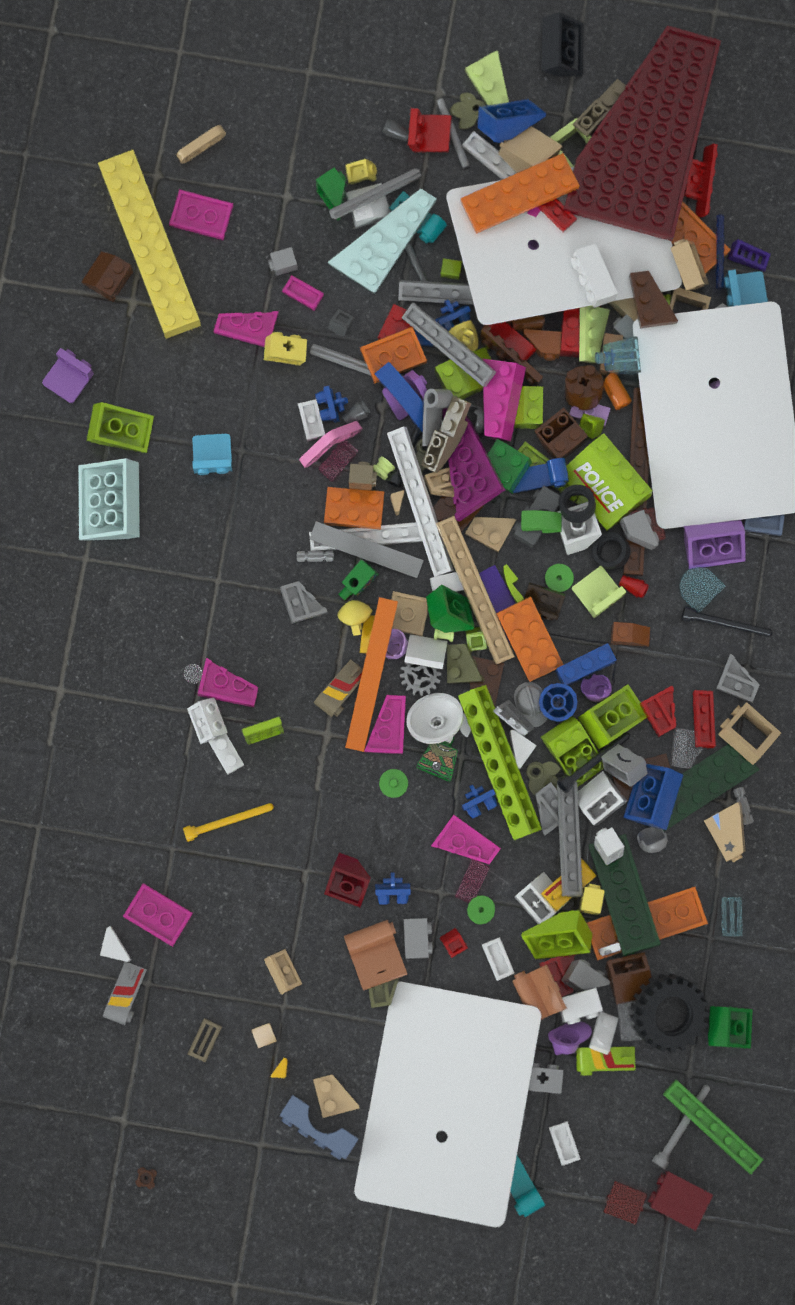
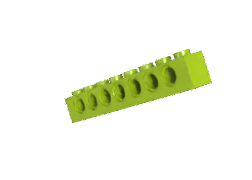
M487 686L474 688L458 695L513 840L542 830L499 717L493 712L495 707Z

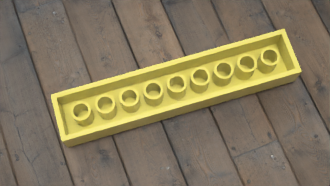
M131 150L98 162L165 338L167 339L201 326L134 151Z

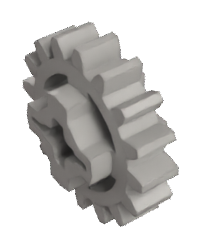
M405 662L406 667H401L404 674H400V678L405 679L401 684H407L406 691L412 689V695L419 692L420 696H423L425 691L429 695L431 688L433 690L437 689L434 684H440V680L437 679V677L441 676V673L437 672L439 668L430 667L433 671L432 675L428 673L427 666L420 665L413 668L411 666L414 664ZM420 671H423V675L426 677H422L421 680L417 679L418 675L416 673L419 674ZM408 675L413 678V685L409 682ZM430 683L428 686L420 688L421 684Z

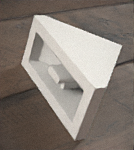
M510 730L513 756L520 770L536 745L517 731Z
M109 926L106 929L100 955L130 962L132 959L113 928Z

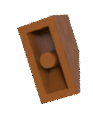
M524 329L523 337L535 347V352L539 357H543L548 361H554L555 358L559 359L562 332Z
M613 622L611 644L649 647L650 627L634 623Z

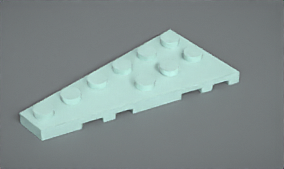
M422 189L418 190L332 258L328 264L375 294L437 199Z

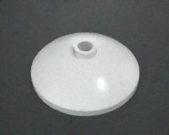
M433 693L420 698L412 705L407 715V727L410 734L416 740L427 744H436L450 739L458 732L463 723L464 713L461 704L453 696L445 693Z

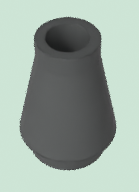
M387 119L382 133L386 134L385 136L406 142L409 131L394 119Z
M363 400L361 402L357 401L342 418L346 424L367 418L371 411Z

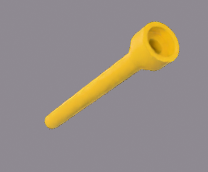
M269 803L198 827H190V825L183 827L187 842L193 841L199 834L272 811L274 806Z

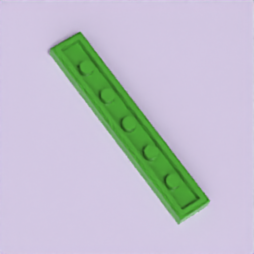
M674 1080L663 1093L672 1104L749 1174H752L764 1160L678 1080Z

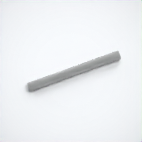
M438 99L436 102L441 114L450 115L444 99ZM451 121L450 137L461 165L465 169L470 165L454 124Z

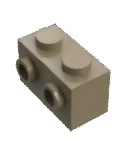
M368 462L350 464L349 489L372 490V487H376L377 471H373V465H370Z

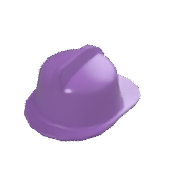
M581 1021L570 1025L566 1023L550 1031L548 1038L552 1042L556 1055H568L576 1052L579 1044L591 1036L592 1030L588 1024Z

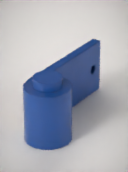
M565 458L551 459L546 462L547 464L529 467L513 492L519 493L539 489L543 486H555V488L566 486L569 478Z

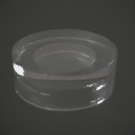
M190 664L184 669L183 675L187 682L196 684L201 681L203 671L200 666Z

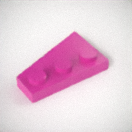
M206 658L198 696L255 707L258 687Z
M386 695L364 752L403 754L406 696Z

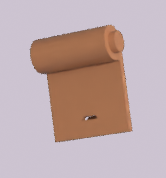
M388 920L344 935L363 991L407 975L393 936L396 930L393 922L389 923Z
M547 965L528 974L523 971L514 975L515 980L512 982L522 1003L538 1008L541 1012V1020L567 1009L560 995V989L557 983L554 982Z

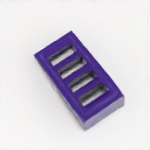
M737 239L732 243L727 259L764 272L771 254ZM745 251H748L746 258L743 257ZM752 254H755L754 259H753V261H752V260H751ZM760 256H762L761 263L758 264V259Z

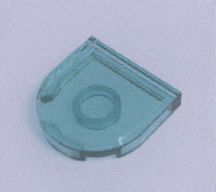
M695 567L684 573L679 587L683 599L699 613L726 586L710 570Z

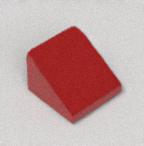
M456 928L440 937L451 958L468 948Z

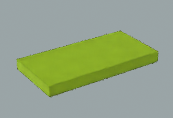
M280 717L242 729L246 742L249 745L283 734L284 732Z

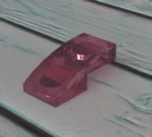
M346 440L340 442L331 452V455L319 466L318 471L333 482L358 453V450Z
M472 859L455 897L470 903L477 896L490 867Z

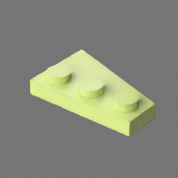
M498 50L465 68L466 73L486 106L509 102Z
M592 305L580 308L579 361L590 364L596 363L595 355L600 354L610 312L609 309L594 308Z

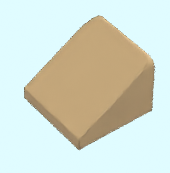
M404 490L390 495L396 516L400 513Z
M270 1023L251 1030L258 1048L277 1041Z

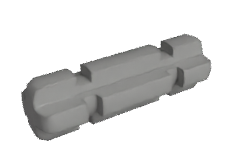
M298 551L297 561L323 562V560H326V562H331L334 560V552Z
M744 788L734 789V795L737 797L736 802L740 801L742 804L743 824L753 823L754 820L752 815H750L747 797L744 796Z

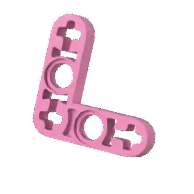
M354 421L329 431L299 461L304 468L309 467L334 444L354 437L363 428L358 421Z

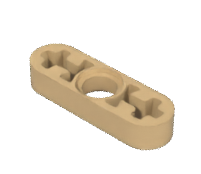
M217 125L180 149L176 156L182 164L186 163L220 141L226 135V132L221 125Z

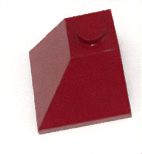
M339 852L324 894L361 907L371 877L358 859Z

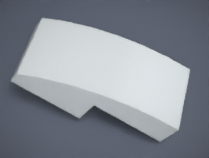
M456 572L430 578L432 591L440 585H444L455 592L464 590Z

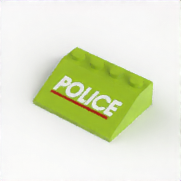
M604 433L567 465L569 478L567 484L569 486L584 485L593 492L596 502L594 513L596 519L606 531L652 495L651 488ZM577 495L583 503L588 502L586 497Z

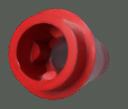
M623 575L619 583L620 586L636 598H643L649 588V584H646V581Z

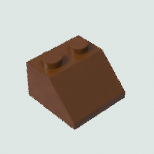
M101 251L81 283L114 302L133 273V269L129 263L116 255Z

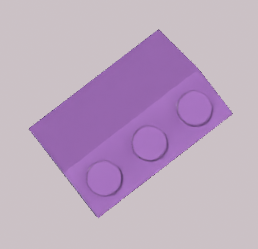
M741 520L684 526V543L689 569L745 561V529Z

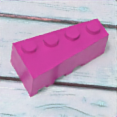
M483 359L484 362L496 371V374L487 386L483 387L484 434L495 440L511 442L526 367L513 362Z

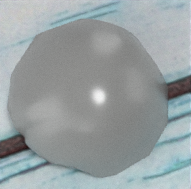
M649 827L637 834L640 848L648 853L660 852L666 847L668 842L667 834L664 833L663 829Z

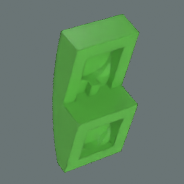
M522 511L521 529L522 531L542 530L543 533L562 532V514L551 511Z

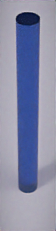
M717 215L716 289H724V215Z

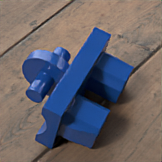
M447 299L444 301L445 307L441 308L440 311L442 314L449 313L435 319L449 331L454 327L453 319L458 318L460 323L471 320L469 315L471 310L466 305L454 310V308L459 306L458 302L450 303Z
M330 386L323 387L324 391L315 394L318 405L328 404V409L320 411L321 420L323 422H340L336 406H338L339 412L345 411L344 405L348 403V398H342L341 393L338 392L335 393L336 399H334Z
M470 785L471 792L465 794L467 800L472 797L475 799L462 805L463 811H467L468 815L474 819L481 815L478 804L484 802L488 811L497 807L494 797L496 794L492 789L479 796L478 794L484 791L483 787L480 786L475 789L473 785Z
M394 872L391 873V878H383V884H375V893L378 895L379 904H389V895H397L398 904H407L408 897L411 895L410 883L402 884V878H395Z

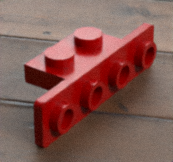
M715 143L704 148L702 162L692 159L684 196L697 200L695 214L699 218L707 216L710 211V197L713 191L712 183L715 175L714 168L718 155V145Z

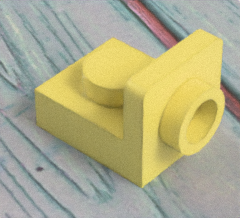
M363 159L346 165L348 183L354 184L368 179L371 181L376 180L377 169L373 162Z

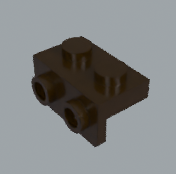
M529 582L524 599L531 596L539 614L543 615V618L558 620L566 594Z

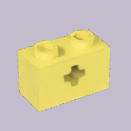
M273 332L265 338L264 360L300 366L306 362L307 339H301L299 335H290L289 337L283 336V333Z
M589 884L582 889L583 896L579 904L580 912L593 915L601 913L605 891L600 889L601 886Z

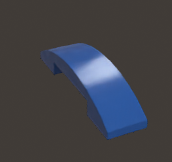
M390 362L386 363L374 375L389 390L411 417L410 419L423 433L424 402Z

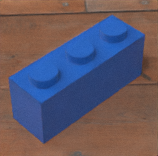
M607 643L556 668L555 673L561 684L570 686L614 664L617 659Z

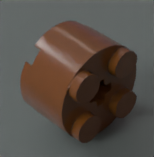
M592 365L580 366L568 371L565 379V399L567 403L572 407H578L579 410L595 408L603 396L602 375Z

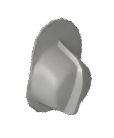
M525 682L515 690L514 702L516 708L533 727H539L547 720L539 707V698L543 690L536 683Z

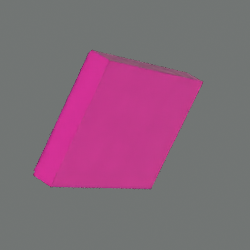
M179 189L169 226L224 240L234 205L230 202Z
M143 883L123 917L173 947L193 913Z

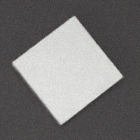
M410 634L405 662L443 669L448 641L434 640L433 638Z

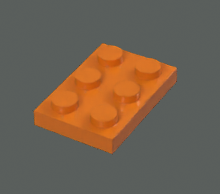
M413 327L360 347L374 383L379 382L374 373L388 362L399 373L427 363Z
M328 487L324 524L381 530L384 491Z

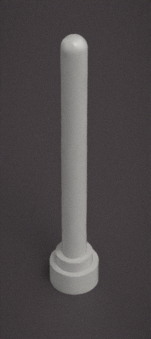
M704 1085L696 1098L700 1102H703L707 1096L710 1086ZM686 1115L662 1153L659 1152L652 1159L653 1163L664 1170L669 1164L668 1160L670 1158L668 1156L691 1121Z

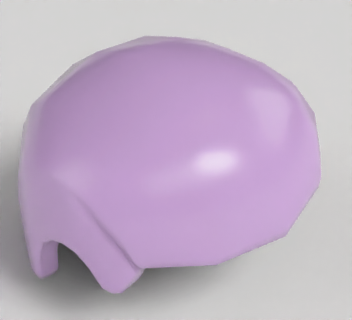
M392 629L386 653V658L399 659L407 651V638L399 629Z

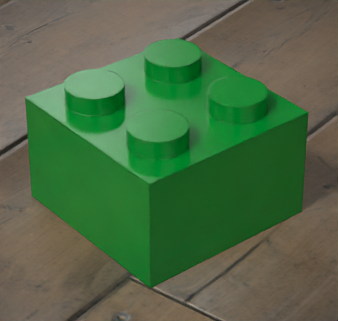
M497 439L487 455L505 490L512 494L532 464V461L529 457Z

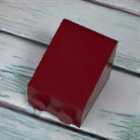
M668 1171L665 1174L661 1173L657 1180L659 1186L656 1192L652 1191L648 1202H650L649 1207L696 1231L713 1194Z

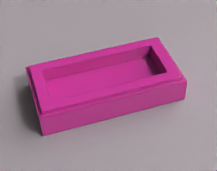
M292 275L282 290V293L314 311L324 296V293Z

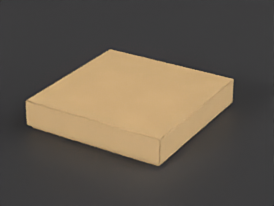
M393 591L391 600L398 601L392 629H399L403 633L423 637L428 613L426 598Z

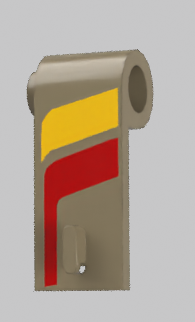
M350 659L320 693L314 704L331 718L334 715L338 717L344 710V707H342L343 703L360 684L363 669Z

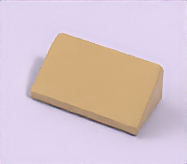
M286 949L264 959L280 994L302 984Z

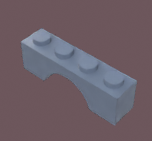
M292 1095L280 1114L283 1117L281 1121L290 1127L292 1124L298 1127L299 1130L297 1132L308 1138L310 1135L316 1139L314 1143L322 1149L325 1146L331 1149L330 1154L340 1160L342 1157L346 1159L359 1138L344 1128L333 1133L318 1131L309 1120V1105Z

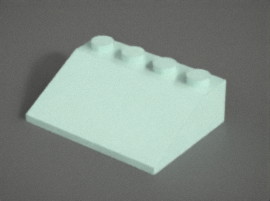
M125 458L79 465V540H117L140 537L139 462Z

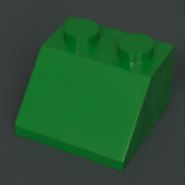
M335 167L316 179V191L329 210L343 204L345 199L346 178L341 171L337 172Z
M440 585L426 596L430 623L433 628L444 633L466 631L475 628L467 597L444 585Z
M710 1006L708 1046L751 1048L753 1009Z

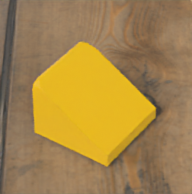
M287 1058L282 1059L270 1077H286Z

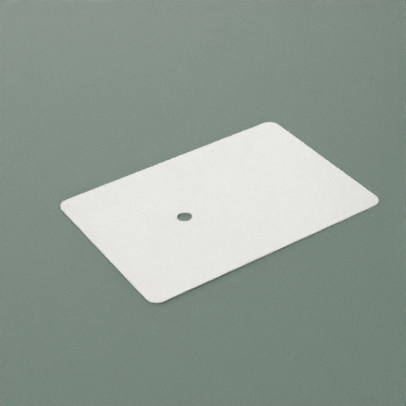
M498 181L455 188L447 193L446 199L477 318L484 325L591 306L592 303L586 297L587 291L580 284L579 273L572 266L571 258L575 250L595 243L618 292L615 301L633 298L629 278L630 273L649 270L661 292L678 289L682 284V278L671 251L673 246L669 240L574 215L577 221L563 233L542 211L539 212L537 217L529 215L527 212L522 213L476 234L460 202V198ZM567 194L557 198L563 205H565ZM536 240L539 243L538 249L531 250L528 247V242Z
M763 302L676 313L677 324L640 329L638 319L635 320L633 323V336L657 524L661 528L668 529L795 513V421L779 305L775 302ZM711 378L719 379L720 386L713 389L709 386Z
M398 982L392 1003L388 1007L354 1193L359 1200L492 1227H499L504 1223L541 1021V1012L538 1008L417 984ZM439 1131H445L448 1135L447 1140L443 1143L438 1142L436 1139V1134Z

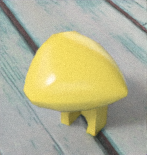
M471 320L462 322L449 330L453 336L471 351H475L478 348V335Z
M351 600L339 610L337 616L341 622L351 626L353 636L361 635V623L369 618L373 610L361 601Z

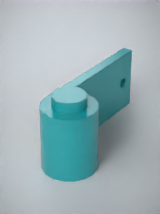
M403 191L389 209L393 211L410 196ZM428 213L416 232L425 243H433L447 227V224L438 215Z
M516 1156L510 1192L517 1203L514 1207L519 1216L523 1214L524 1217H527L544 1207L545 1203L533 1185L519 1157Z

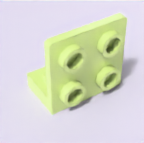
M599 566L572 587V591L593 618H596L626 594L625 589L622 586L619 588L602 566Z

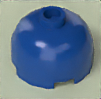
M550 684L540 695V711L551 721H565L577 709L576 693L566 684Z

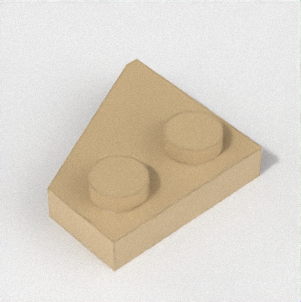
M449 467L439 470L437 473L432 472L424 475V481L431 495L454 497Z
M474 517L465 535L499 553L516 520L511 518Z
M333 1075L313 1079L323 1118L359 1109V1105Z

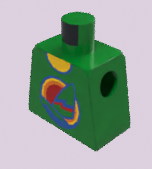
M361 559L342 581L345 587L338 595L346 602L353 594L356 596L361 595L379 573ZM357 579L359 583L354 587L353 582Z

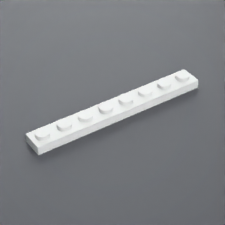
M401 427L387 433L434 577L454 571L436 526L438 521L407 427Z

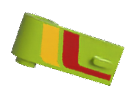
M589 1047L577 1048V1072H581V1075H592V1071L635 1070V1047H611L607 1055Z

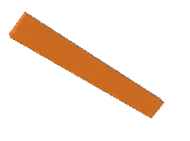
M379 597L345 748L365 751L398 601Z

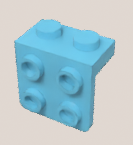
M729 270L724 277V287L728 291V307L768 302L762 272L736 274V270Z
M229 434L195 435L192 438L194 474L207 475L211 472L226 474L228 471H232L231 439Z

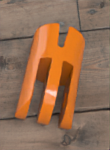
M610 373L603 381V388L614 408L619 410L630 404L632 399L618 375Z

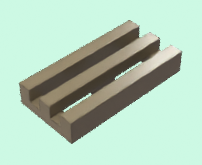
M204 1018L188 1055L206 1062L222 1026ZM206 1024L210 1025L197 1054L193 1053ZM213 1027H215L217 1029L204 1054V1057H202L200 1055L203 1051V1048L210 1036Z

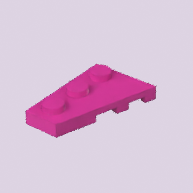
M279 311L219 314L214 333L265 347V338L273 333Z
M456 815L451 817L431 845L432 847L486 864H490L501 849Z

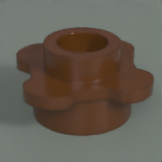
M139 1168L137 1171L139 1174L138 1179L135 1182L136 1185L152 1189L155 1186L156 1170Z

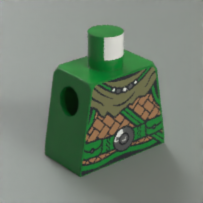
M452 736L446 741L430 744L416 768L450 782L458 750L451 747L455 737Z

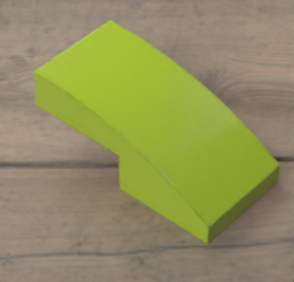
M507 564L504 565V582L515 603L524 600L523 596L514 586L518 578Z

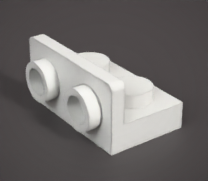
M215 698L199 701L187 708L200 744L207 743L209 740L227 733Z

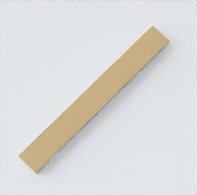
M455 516L436 523L495 664L497 665L513 658L514 654Z

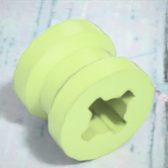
M382 456L379 458V462L373 465V471H377V475L383 480H386L388 474L395 470L393 464Z

